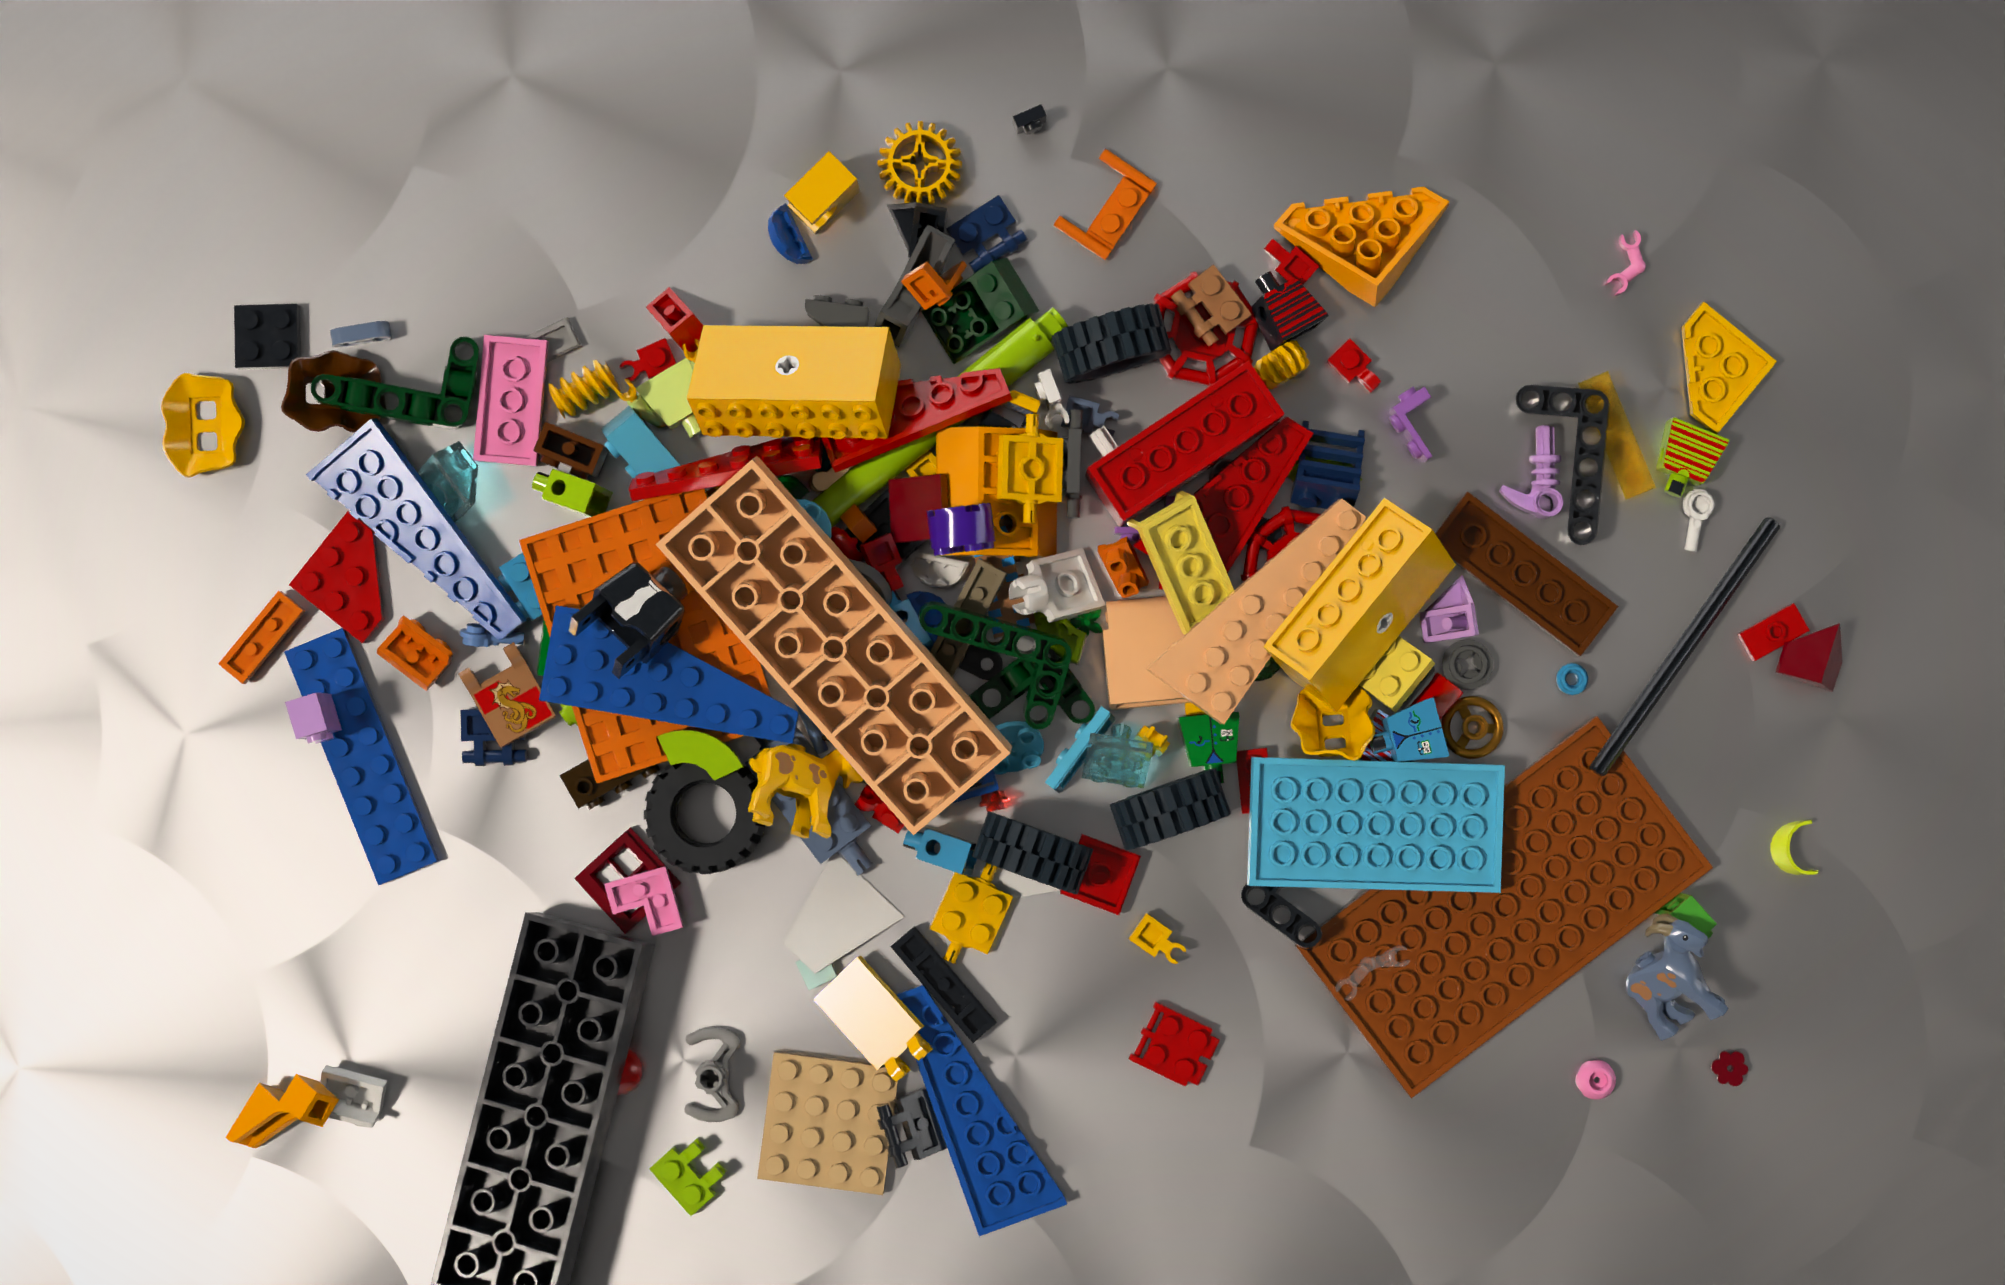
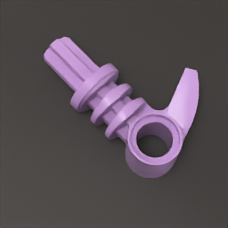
M1542 425L1536 427V455L1529 457V462L1536 465V469L1531 471L1532 475H1536V481L1531 482V492L1524 494L1504 485L1501 486L1499 492L1516 508L1533 514L1537 518L1546 519L1561 511L1563 498L1555 490V486L1560 485V481L1555 480V475L1560 474V470L1555 469V464L1561 462V455H1555L1554 427ZM1542 495L1550 497L1553 502V508L1550 512L1542 510L1539 506V499Z

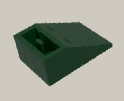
M1008 258L991 261L951 290L953 293L952 297L943 305L938 306L934 304L921 312L952 363L956 364L1013 330L1040 310Z

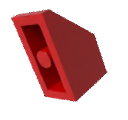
M668 287L649 303L646 308L682 350L683 344H685L689 352H695L698 349L695 339L700 341L703 324L674 291Z

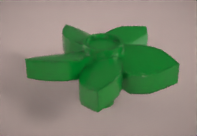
M1101 609L1077 615L1078 617L1069 620L1075 628L1085 632L1087 637L1089 630L1093 633L1103 632L1101 626L1094 622L1100 617Z

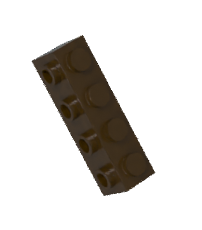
M588 759L559 776L577 808L579 809L586 805L588 810H591L605 802L603 795L614 790L617 795L633 786L630 781L631 779L640 774L645 779L661 769L657 764L596 784Z

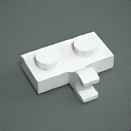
M1048 369L1038 373L1037 383H1034V390L1037 399L1041 403L1040 405L1046 403L1049 412L1045 418L1047 428L1050 431L1054 430L1051 419L1055 415H1060L1065 425L1069 424V415L1062 406L1061 396L1051 370Z

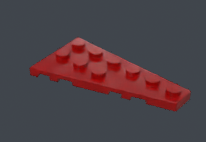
M1000 368L964 372L959 377L942 378L941 375L931 376L930 380L914 382L913 379L898 380L888 439L821 438L832 468L837 473L1013 399Z
M1287 416L1192 494L1196 498L1227 574L1314 434ZM1141 538L1132 545L1148 555Z
M782 437L753 446H738L733 448L731 452L663 471L641 473L631 480L629 487L631 501L722 486L756 456L763 461L775 476L818 469L822 465L824 444L821 437H813L811 439Z

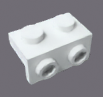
M325 1065L321 1073L320 1083L339 1099L328 1119L351 1123L357 1127L373 1128L382 1113L387 1080Z

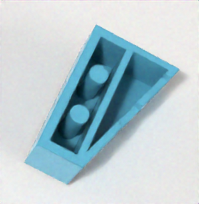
M630 406L626 407L601 429L608 440L604 444L605 447L616 459L621 455L629 465L625 467V470L633 479L641 473H655L681 466Z

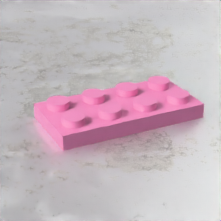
M484 335L473 461L538 467L539 454L533 450L541 433L549 341Z

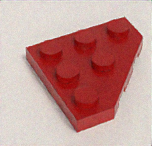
M347 511L290 582L289 586L357 640L365 644L385 619L380 593L379 563L377 562L375 548L376 536L370 527L360 519H355L349 514L350 511Z

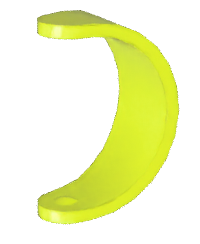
M1812 820L1787 823L1778 829L1772 837L1770 844L1771 856L1781 870L1794 875L1819 874L1818 870L1804 871L1797 867L1790 854V841L1793 833L1800 826L1813 824Z

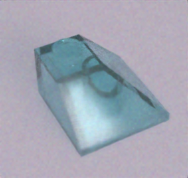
M460 441L432 454L417 473L455 524H457L476 501L478 465Z

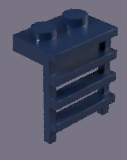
M1303 421L1302 426L1314 433L1309 441L1356 448V452L1307 444L1298 458L1297 473L1291 491L1290 503L1304 508L1328 509L1338 499H1343L1354 507L1360 491L1365 430H1358V435L1352 436L1309 429V421ZM1305 456L1354 464V468L1305 460Z

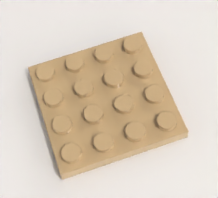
M774 1051L757 1179L883 1195L889 1156L886 1147L889 1144L884 1129L880 1130L877 1121L880 1117L876 1107L888 1103L891 1113L894 1114V1099H896L898 1081L896 1082L892 1079L885 1065L876 1070L871 1063Z

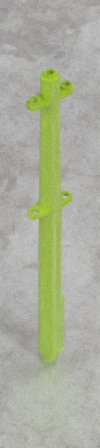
M1052 307L1035 322L1028 318L962 373L1000 368L1009 387L1055 350L1051 344L1052 335L1062 331L1061 329L1068 327V325L1057 310ZM967 418V419H965V420H962V421H960V422H957V423H955V424H953V425H950V426H948V427H959L961 424H963V423H964L966 420H968L969 418ZM936 432L856 464L828 489L813 499L812 502L817 503L827 513L831 527L835 526L842 520L840 516L853 504L860 506L889 483V480L894 479L936 445ZM560 704L563 708L559 711L562 718L568 725L576 724L578 726L572 706Z

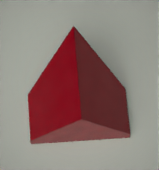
M1840 623L1793 641L1785 642L1775 672L1833 692L1842 665Z

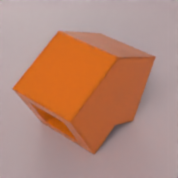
M855 504L840 516L846 526L862 543L877 531L874 523Z

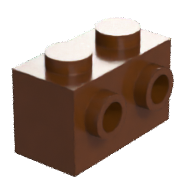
M545 422L533 451L542 456L540 462L557 469L561 463L571 467L570 474L587 480L589 475L595 478L598 477L609 450L602 444Z

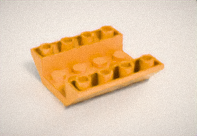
M945 427L936 431V474L947 475L948 508L991 503L996 540L994 541V548L968 552L964 550V552L940 556L987 555L1043 558L1057 554V503L1043 502L1036 504V523L1028 524L1022 523L1023 504L1014 500H997L999 435H1020L1026 433V428ZM1038 430L1039 434L1047 437L1057 438L1058 432ZM1003 515H1008L1013 522L1012 529L1008 533L1003 532L999 527V520Z

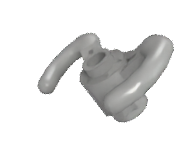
M703 1028L686 1036V1043L694 1045L703 1040L719 1039L723 1042V1045L711 1060L705 1061L698 1067L695 1072L697 1076L695 1085L698 1089L704 1090L706 1094H712L721 1105V1109L707 1110L690 1103L685 1106L684 1111L687 1115L697 1120L722 1122L734 1118L739 1109L737 1100L729 1092L728 1072L729 1058L738 1050L740 1040L735 1032L725 1028ZM725 1053L726 1055L723 1057V1060L719 1061L718 1059ZM721 1089H722V1095H723L724 1097H722L721 1094L718 1092V1091H720Z

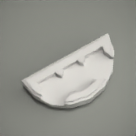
M914 551L909 556V564L913 574L920 582L932 588L946 589L958 584L966 576L971 566L967 562L937 555L934 556L919 551Z

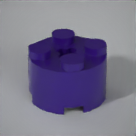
M991 503L927 511L931 549H934V556L964 552V550L968 552L994 548V541L996 540Z

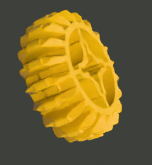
M918 121V130H912L911 124L906 123L907 133L903 134L899 128L894 129V134L897 140L888 136L885 138L886 144L891 149L883 147L879 150L880 154L887 158L880 159L877 162L878 167L886 169L879 173V177L881 180L890 179L884 185L887 191L897 187L893 194L896 200L904 193L906 194L904 203H911L912 197L916 198V202L923 203L922 198L928 197L929 204L934 205L933 195L937 194L941 200L946 199V194L943 188L954 191L955 185L949 179L960 180L961 175L953 169L962 168V161L954 159L961 155V151L959 148L950 149L956 143L954 137L944 141L947 134L946 129L943 128L938 134H935L936 124L934 123L929 125L928 131L924 130L923 121ZM916 141L914 151L910 155L901 156V159H895L904 146ZM925 141L937 146L944 154L945 159H938V156L929 155L925 150ZM920 150L924 163L928 164V166L924 165V169L921 170V178H919L916 165L912 164L913 162L917 163L916 159L919 158ZM894 169H902V172L911 173L915 177V187L907 185L900 180ZM939 169H945L938 181L924 187L925 179L930 173L939 172Z

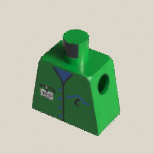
M1232 712L1225 724L1218 723L1209 715L1177 718L1190 767L1203 766L1204 771L1215 768L1220 783H1224L1222 764L1236 763L1239 712Z

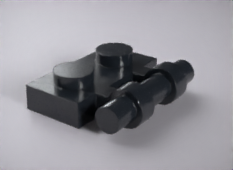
M926 1088L918 1089L894 1099L898 1110L894 1114L891 1113L888 1103L876 1107L880 1117L877 1120L880 1130L884 1129L889 1144L886 1149L889 1157H893L896 1168L908 1165L905 1155L907 1151L911 1150L914 1160H921L946 1149ZM902 1123L907 1138L903 1141L900 1140L896 1125Z

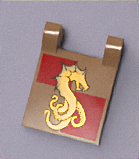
M514 642L503 648L512 664L511 667L488 680L479 683L476 675L470 668L458 673L501 749L557 717L549 702L539 700L541 688Z

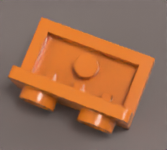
M405 616L400 618L397 628L377 648V654L425 691L450 666L453 657L451 648L445 641L439 638L434 639L426 632L421 623L414 619L409 620Z

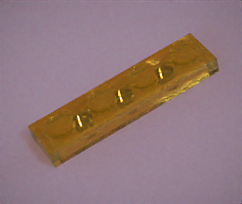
M1606 371L1578 383L1580 389L1601 391L1609 399L1610 410L1606 453L1625 499L1656 488L1609 372ZM1594 395L1588 398L1586 404L1590 413L1595 414L1603 409L1604 401L1600 396Z

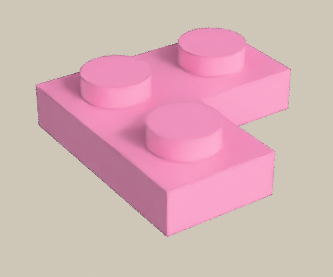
M667 866L604 884L612 914L644 906L652 936L684 927Z

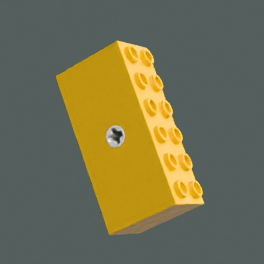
M703 325L687 400L702 434L711 437L740 436L748 438L751 436H770L772 438L801 437L805 439L813 437H831L834 439L863 438L867 440L876 438L888 439L901 363L889 327Z
M1384 498L1263 647L1290 679L1337 712L1456 564L1430 527Z

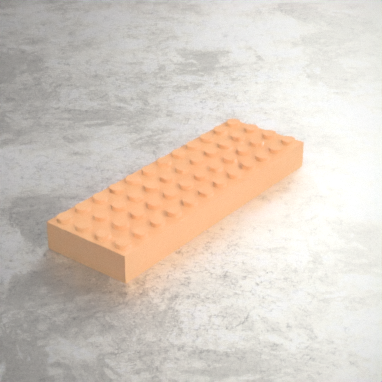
M758 456L747 463L656 543V546L912 835H915L1011 753L1012 745Z

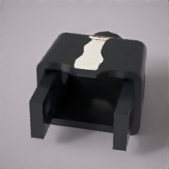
M633 562L594 590L592 600L571 617L568 631L576 637L598 619L628 648L615 659L612 673L620 679L638 662L642 661L647 664L678 633L685 611L681 601L687 596V588L682 579L668 567H661L651 575L641 564Z

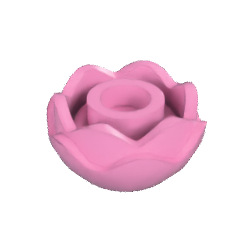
M1587 1061L1580 1067L1576 1076V1085L1585 1097L1589 1099H1603L1614 1090L1616 1075L1611 1066L1605 1061ZM1595 1077L1599 1078L1598 1083L1594 1082Z

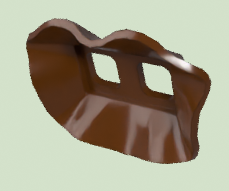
M331 350L311 357H299L290 363L287 389L281 409L286 416L295 420L304 428L320 432L334 426H339L349 432H356L370 419L377 418L379 421L382 419L381 417L350 412L322 404H309L306 401V385L311 384L321 374L382 383L379 368L373 361ZM330 382L320 383L324 388V398L331 397L335 392L334 385ZM385 395L380 400V404L384 409H386Z

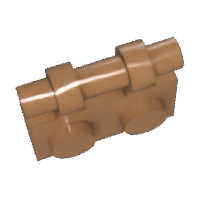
M1214 264L1188 283L1189 288L1194 293L1192 297L1187 298L1181 289L1171 296L1178 306L1176 310L1181 316H1186L1195 328L1194 334L1198 339L1202 338L1208 347L1219 340L1212 331L1216 326H1219L1224 334L1227 335L1252 315ZM1200 303L1211 315V318L1207 321H1204L1195 309Z

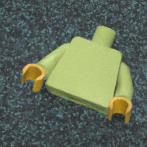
M695 339L696 345L699 347L700 341ZM683 344L685 359L636 388L630 380L624 379L629 385V390L626 393H620L615 387V392L620 399L627 401L630 408L642 420L658 428L668 426L671 430L683 425L689 437L694 438L702 432L689 405L687 395L698 349L695 352H689L686 345Z

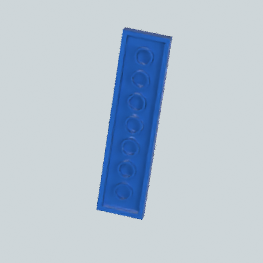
M340 628L284 651L302 697L313 693H327L332 696L342 730L334 732V739L321 742V745L377 884L382 885L438 862V856L347 631Z

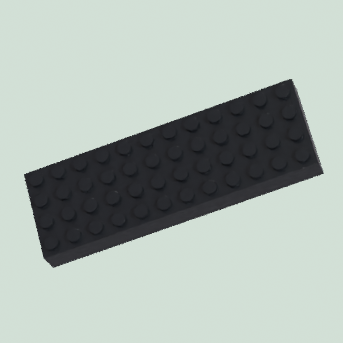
M525 912L430 1285H569L655 948L654 943L540 912Z

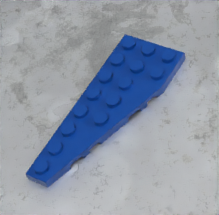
M556 605L539 697L540 701L794 744L799 716L798 711L669 642L647 664L642 661L638 662L618 679L612 673L615 659L628 648L598 619L579 635L573 636L568 631L571 617L580 609Z

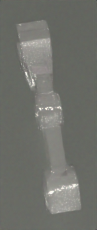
M1397 945L1381 955L1364 957L1348 979H1341L1337 982L1335 991L1338 992L1344 984H1350L1352 990L1345 997V1000H1352L1357 994L1358 984L1370 971L1383 966L1404 967L1410 963L1408 959L1402 962H1397L1395 959L1397 951L1406 950L1407 948Z

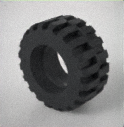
M669 764L653 780V786L647 792L645 801H647L646 810H644V820L646 819L647 829L645 830L648 838L651 837L654 843V849L658 854L661 853L672 866L676 865L682 868V871L689 873L712 874L733 868L748 858L761 842L764 836L765 825L753 822V813L748 812L752 798L751 795L757 787L758 780L747 766L743 765L742 768L714 781L706 770L696 764ZM701 783H711L725 789L732 797L736 808V819L731 831L724 838L713 843H701L692 840L682 831L677 820V806L680 798L689 788Z

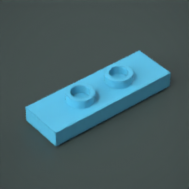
M1101 706L1088 724H1082L1077 730L1074 737L1077 740L1071 748H1065L1056 760L1057 767L1045 781L1047 785L1058 793L1064 790L1115 721V717L1108 710Z

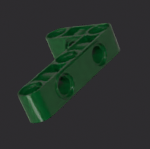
M459 337L452 343L448 363L445 366L440 394L329 374H321L312 381L311 393L313 398L322 405L350 412L424 426L457 429L466 422L477 375L476 366L479 347L469 337ZM461 344L469 345L473 350V356L468 360H461L456 356L455 349ZM322 382H330L334 385L335 392L329 398H322L316 392L317 386ZM386 394H393L398 398L399 404L393 410H386L380 404L381 398ZM449 406L458 407L462 412V418L457 422H449L444 416L445 409Z
M1049 648L1048 654L1051 659H1060L1054 650ZM1017 658L971 693L969 697L990 720L1029 690L1035 669L1034 663ZM1068 668L1057 706L1059 705L1073 723L1084 724L1093 718L1095 706L1083 690L1081 683ZM1045 675L1040 679L1039 683L1044 690H1049L1054 687L1056 679L1051 675ZM989 689H995L1001 695V701L995 707H988L983 702V694ZM1076 701H1084L1088 704L1089 714L1086 718L1078 719L1073 716L1071 708Z

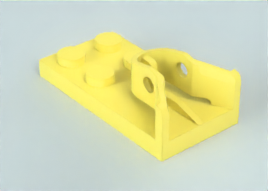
M1180 490L1176 493L1174 503L1141 522L1134 519L1127 521L1128 526L1138 530L1179 627L1185 635L1197 622L1204 619L1221 601L1234 591L1195 496Z

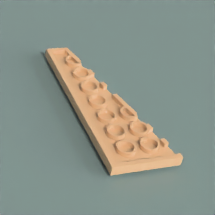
M1338 499L1301 534L1293 538L1277 555L1269 559L1253 576L1245 580L1221 601L1204 619L1197 622L1180 640L1173 643L1146 670L1218 723L1225 724L1271 657L1263 647L1349 542L1367 517L1345 500Z

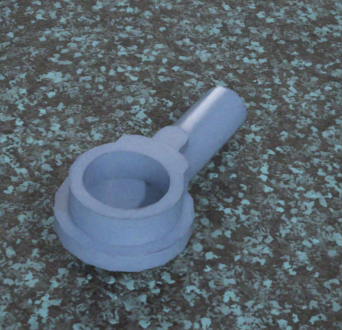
M469 623L467 628L460 630V636L463 637L462 643L474 647L498 646L499 643L511 644L513 642L517 645H523L524 640L523 632H512L505 639L499 641L478 623Z

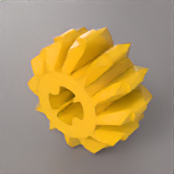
M1289 341L1259 359L1254 369L1267 388L1274 389L1306 370L1310 362L1303 347L1297 341Z

